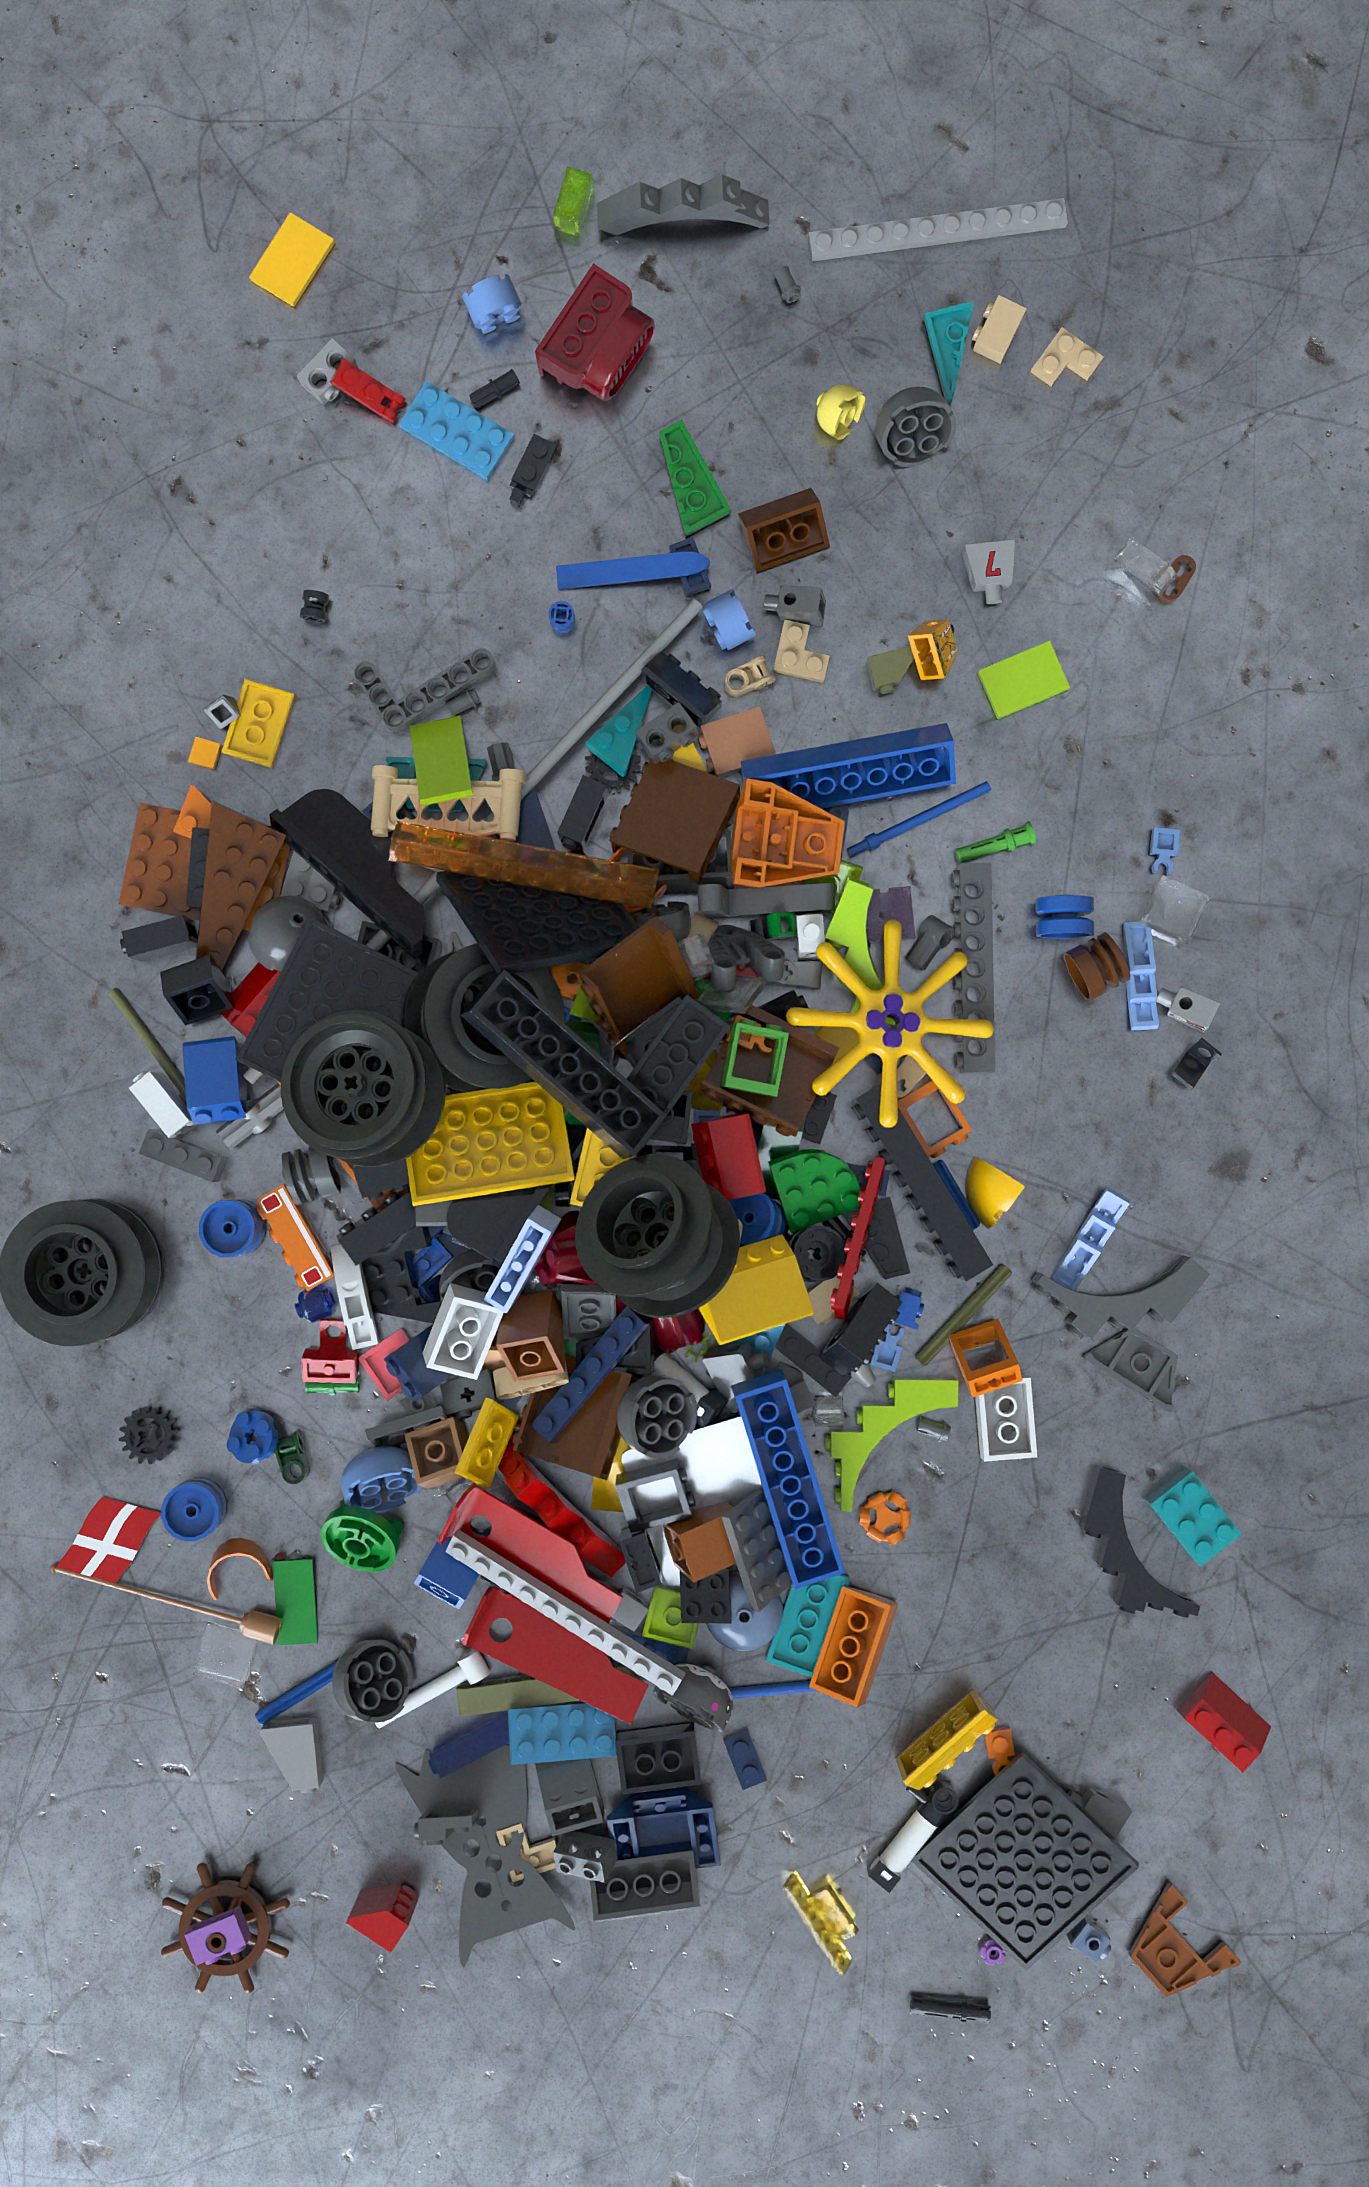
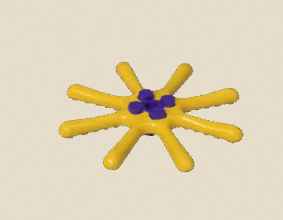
M888 920L884 924L885 983L879 990L868 988L830 943L823 942L816 948L818 958L858 997L860 1006L854 1013L793 1007L786 1014L788 1023L793 1026L851 1027L859 1035L858 1043L812 1082V1088L818 1095H826L868 1053H875L881 1057L883 1070L879 1121L881 1125L888 1128L895 1126L898 1121L897 1061L903 1055L913 1057L952 1103L958 1104L965 1099L964 1088L922 1046V1037L925 1034L934 1032L989 1038L994 1032V1025L989 1020L933 1019L926 1016L923 1012L922 1006L924 1001L966 967L968 959L963 952H954L916 991L909 993L901 989L899 985L902 926L897 920ZM886 1017L892 1018L895 1021V1029H891L885 1024Z

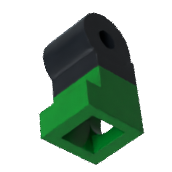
M795 912L772 913L763 918L749 921L750 930L758 933L768 941L797 936ZM784 918L789 924L787 932L782 931L781 922Z

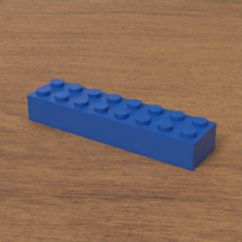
M947 723L740 761L743 785L746 778L772 782L819 808L956 784L954 740Z
M780 1369L731 1385L794 1589L844 1574V1566L788 1381L783 1370Z

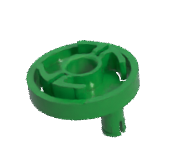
M343 1499L339 1507L327 1516L321 1529V1540L326 1550L342 1564L359 1571L378 1572L387 1569L393 1564L400 1549L399 1537L404 1530V1524L396 1519L388 1522L379 1514L365 1508L346 1506Z

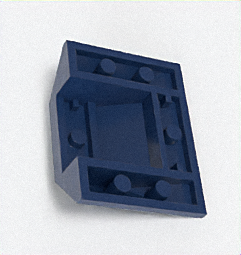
M685 1787L631 1794L607 1816L609 1837L614 1839L617 1861L693 1850L696 1869L721 1866L713 1804Z

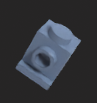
M1087 1917L1083 1918L1067 1934L1071 1945L1078 1948L1094 1962L1099 1957L1104 1959L1111 1950L1109 1935ZM1096 1940V1941L1093 1943V1945L1090 1947V1946H1089L1090 1941Z

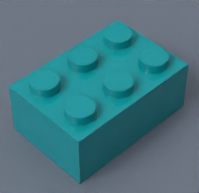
M1187 1467L1183 1468L1145 1498L1146 1502L1189 1557L1200 1567L1242 1535L1195 1473Z

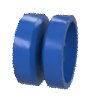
M1055 895L1037 898L1036 913L1052 918L1041 919L1036 923V936L1042 938L1093 936L1094 921L1078 916L1089 915L1094 911V898L1080 895Z
M760 1193L728 1200L734 1209L737 1219H740L743 1224L740 1240L741 1247L784 1234L786 1227L784 1211L778 1202L766 1194Z
M243 1199L220 1200L211 1204L203 1212L199 1222V1236L203 1246L210 1253L222 1258L244 1256L253 1252L262 1243L265 1235V1220L260 1217L253 1203Z
M192 1478L182 1482L166 1495L161 1506V1519L165 1529L173 1537L182 1541H197L208 1536L222 1523L226 1514L227 1501L223 1491L214 1482L205 1478Z

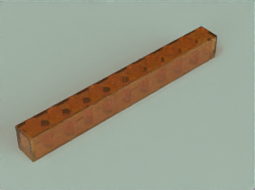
M397 821L390 843V861L652 909L659 873V869Z

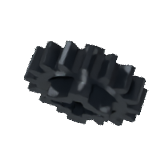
M634 746L633 754L637 751L636 746ZM590 750L589 752L592 756H585V761L591 763V765L585 767L586 772H592L589 778L597 779L598 782L607 785L608 792L611 791L612 787H615L617 792H620V786L623 784L625 787L630 788L629 780H637L634 771H641V766L635 764L641 760L640 755L631 756L630 768L624 777L611 767H608L603 761L596 768L597 756ZM613 776L616 777L617 780H607L605 779V777Z
M148 1406L143 1407L141 1413L138 1409L132 1411L133 1418L128 1416L124 1419L128 1425L122 1426L119 1429L125 1433V1436L119 1438V1441L126 1442L122 1451H131L129 1459L138 1456L139 1464H142L146 1458L149 1464L155 1463L156 1458L162 1461L165 1459L164 1453L170 1454L173 1452L169 1445H174L178 1441L172 1438V1435L178 1432V1429L171 1428L175 1420L171 1419L168 1421L166 1419L167 1411L158 1414L159 1407H154L151 1412ZM143 1418L154 1419L152 1422L146 1424L144 1421H140V1419ZM162 1427L165 1432V1438L162 1435ZM153 1428L150 1435L152 1439L144 1442L147 1436L146 1431ZM132 1433L135 1436V1443L133 1441ZM151 1447L154 1450L157 1449V1451L145 1452L144 1449Z

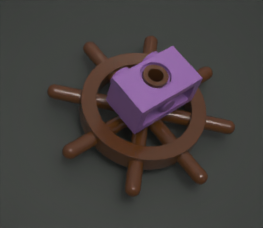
M199 1863L197 1872L203 1888L195 1893L186 1905L170 1897H165L162 1900L164 1908L180 1914L181 1918L179 1923L180 1941L163 1947L161 1955L167 1958L184 1951L190 1962L202 1970L195 1985V1990L198 1993H202L205 1990L211 1975L231 1976L236 1974L239 1976L244 1991L251 1993L254 1990V1984L248 1969L258 1961L263 1952L266 1951L282 1959L287 1958L289 1955V1950L286 1947L276 1944L269 1939L271 1935L270 1915L287 1909L290 1901L287 1898H283L266 1905L260 1894L249 1886L256 1871V1866L253 1863L246 1865L239 1882L231 1880L213 1882L207 1865ZM219 1896L233 1897L226 1912ZM209 1900L215 1916L202 1912L197 1908L203 1902ZM242 1901L251 1908V1912L243 1914L240 1907ZM257 1921L258 1935L250 1932L248 1924ZM247 1944L254 1946L249 1953L242 1956L241 1951L246 1948ZM228 1952L232 1960H219L221 1955Z

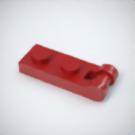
M345 358L340 361L329 382L392 423H394L397 417L396 412L399 406L402 407L406 400L401 394L392 391ZM384 397L390 401L387 408L381 405Z

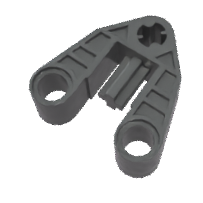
M721 925L716 928L709 940L707 960L712 987L722 991L734 988L736 965L742 969L745 968L746 963L765 981L777 982L783 978L785 952L758 933L733 925Z

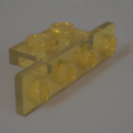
M796 1872L790 1874L783 1885L786 1896L798 1910L802 1921L806 1923L814 1935L815 1941L823 1949L831 1966L835 1968L839 1976L845 1975L852 1963V1958L841 1941L855 1936L859 1928L831 1885L809 1893Z

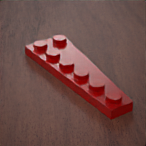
M875 1156L873 1164L868 1163L865 1179H868L866 1189L861 1188L858 1203L861 1204L859 1214L854 1213L851 1228L855 1230L853 1237L847 1238L844 1253L848 1254L845 1264L840 1263L837 1278L841 1279L839 1288L833 1289L830 1299L831 1309L834 1310L836 1319L846 1321L854 1291L853 1276L859 1272L861 1264L860 1250L865 1248L868 1235L866 1228L872 1221L886 1167L884 1158Z

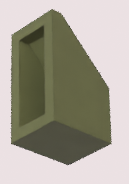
M911 646L867 658L866 666L873 692L880 691L881 694H887L896 690V687L899 686L914 660Z

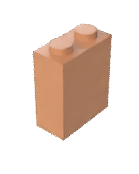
M760 706L701 725V734L697 736L701 749H706L709 758L705 759L709 773H715V776L720 778L741 772L740 761L776 754Z

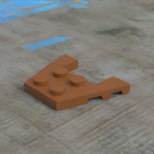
M1171 1882L1166 1885L1128 1953L1131 1959L1165 1997L1197 1984L1196 1981L1210 1975L1211 1977L1221 1973V1970L1230 1966L1234 1968L1242 1963L1224 1941L1202 1959L1170 1924L1169 1920L1188 1904L1187 1900Z

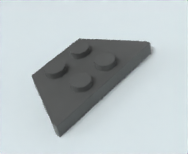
M1136 1328L1132 1332L1127 1329L1084 1355L1083 1358L1169 1413L1173 1410L1172 1394L1173 1389H1175L1176 1378L1174 1374L1177 1368L1178 1355Z

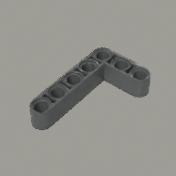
M485 648L476 649L398 700L373 663L368 661L359 663L355 667L354 676L387 728L394 733H401L410 728L409 725L416 724L444 706L446 701L465 692V689H470L489 677L494 672L496 663L489 650ZM482 657L490 660L487 667L479 668L476 666L477 661ZM371 670L374 672L371 680H361V676L365 671ZM464 671L468 674L465 681H455V675L458 672ZM442 685L446 687L443 695H433V690L436 686ZM378 693H388L387 700L382 703L376 702L375 698ZM415 700L424 701V705L420 710L411 709V705ZM393 714H401V722L396 725L389 723V719Z
M818 883L729 890L720 884L699 885L698 909L701 915L711 919L768 916L778 912H795V914L835 911L834 884Z

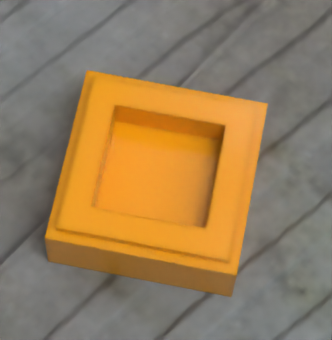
M195 737L188 762L215 770L222 745Z

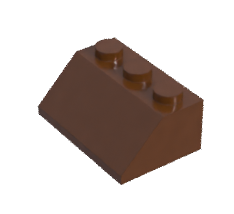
M812 488L738 513L743 536L757 572L830 547L821 504Z

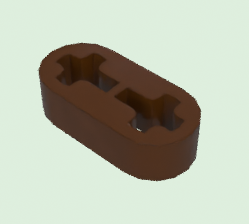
M1181 555L1171 564L1157 588V596L1162 602L1172 603L1182 594L1196 570V563L1193 558ZM1183 563H1186L1187 571H1185L1181 575V577L1177 576V573L1180 570V567L1178 565L1181 566ZM1173 581L1176 583L1173 588L1174 593L1168 596L1165 594L1167 590L1165 587H1168Z

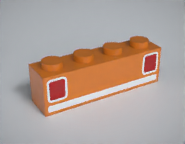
M283 1184L256 1199L258 1203L256 1209L263 1220L267 1219L271 1226L269 1233L276 1243L280 1242L284 1249L281 1252L282 1256L289 1266L292 1265L297 1273L294 1277L300 1288L303 1289L305 1287L306 1291H309L334 1278L333 1263L301 1206H296L286 1185Z

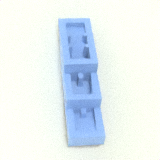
M1150 921L1124 922V957L1130 972V980L1126 982L1131 1031L1157 1029L1159 1026L1156 1006L1158 996L1154 974L1156 963Z
M1106 1187L1061 1259L1051 1280L1075 1291L1101 1254V1248L1115 1230L1117 1221L1130 1204L1128 1198Z

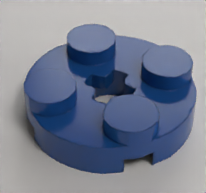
M261 1411L240 1412L236 1416V1420L229 1433V1439L226 1444L228 1451L232 1452L234 1457L243 1463L258 1464L264 1458L268 1459L273 1454L278 1443L279 1435L278 1430L274 1428V1419L269 1414ZM253 1432L257 1436L256 1441H250V1436Z

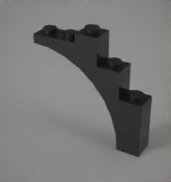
M1096 1464L1079 1525L1086 1530L1085 1534L1101 1538V1535H1103L1096 1563L1103 1568L1102 1572L1118 1576L1120 1572L1113 1598L1120 1606L1119 1609L1131 1614H1135L1136 1610L1144 1612L1146 1602H1148L1147 1606L1156 1610L1163 1611V1608L1166 1607L1173 1609V1613L1181 1617L1188 1618L1189 1614L1198 1616L1199 1604L1194 1600L1172 1592L1158 1583L1147 1572L1136 1556L1128 1538L1123 1518V1490L1126 1475L1121 1471Z

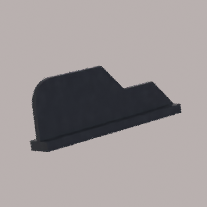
M330 789L313 790L282 812L276 809L269 814L271 827L286 833L284 839L286 844L413 959L422 954L424 906L391 878L393 841L389 836H373L371 820L344 796Z
M565 1119L570 1155H572L586 1133L587 1127L585 1125L569 1124ZM553 1184L455 1199L452 1201L447 1212L448 1229L456 1240L492 1261V1265L500 1269L526 1220L535 1208L541 1205Z

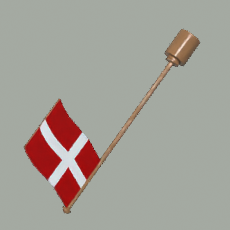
M102 1497L88 1513L72 1546L59 1563H54L50 1567V1571L53 1574L60 1572L240 1623L243 1636L273 1645L276 1643L281 1630L282 1618L251 1610L249 1614H244L242 1618L117 1583L135 1559L149 1529L161 1516V1512Z

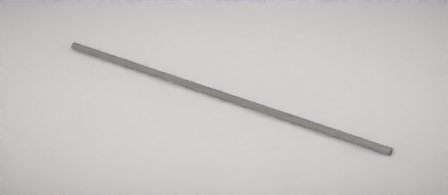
M693 599L526 775L525 784L522 785L521 800L641 674V669L662 652L699 613L702 605L696 599ZM491 812L484 821L491 822L494 819V813ZM486 837L465 840L412 897L423 905L440 887L436 881L437 872L457 869ZM380 930L366 946L378 952L391 938L384 931ZM250 1067L243 1076L251 1084H254L262 1073Z

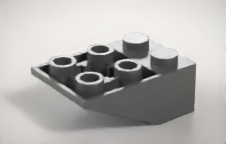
M590 1758L535 1763L552 1837L604 1822L605 1811Z

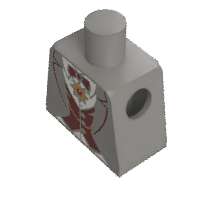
M1162 987L1156 1000L1157 1003L1170 1008L1167 1016L1203 1034L1209 1028L1220 1005L1216 1001L1180 987L1177 994ZM1186 1003L1189 1009L1184 1010L1179 1004Z

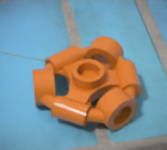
M893 1490L884 1494L879 1492L868 1498V1502L863 1507H859V1525L866 1530L865 1534L878 1543L884 1541L894 1545L905 1538L907 1527H910L911 1510H908L906 1504L907 1499ZM887 1499L901 1509L898 1512L890 1510L886 1506ZM870 1508L876 1510L877 1517L873 1525H869ZM898 1524L900 1528L892 1530L885 1535L884 1530L890 1525Z

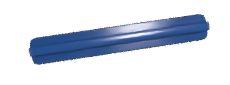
M337 1661L255 1713L258 1722L264 1725L330 1683Z

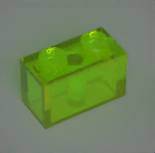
M567 166L553 214L556 230L580 236L594 188L592 173Z

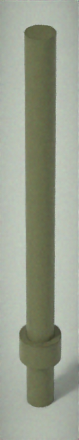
M117 988L112 989L108 992L109 996L179 1090V1096L186 1104L184 1079Z

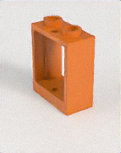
M933 1080L898 1100V1108L927 1156L931 1155L934 1159L946 1152L944 1147L953 1142L956 1146L969 1138L967 1133L972 1131L958 1105L952 1103ZM939 1090L961 1129L929 1147L906 1108L934 1091Z
M999 1319L949 1335L952 1352L972 1398L1023 1381L1019 1363ZM999 1340L1007 1359L971 1371L963 1352Z

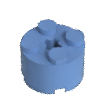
M504 274L505 279H500L499 275L486 278L472 286L473 292L469 296L467 292L462 296L475 327L481 329L483 334L497 328L496 324L504 320L506 323H511L520 318L519 311L523 305L508 274Z
M733 588L706 602V606L702 607L710 627L714 625L717 627L713 632L722 650L726 648L730 650L756 636Z

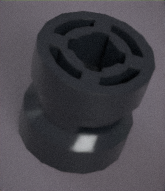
M304 590L302 597L304 607L300 610V618L317 623L325 622L327 615L325 606L329 602V595L321 591Z

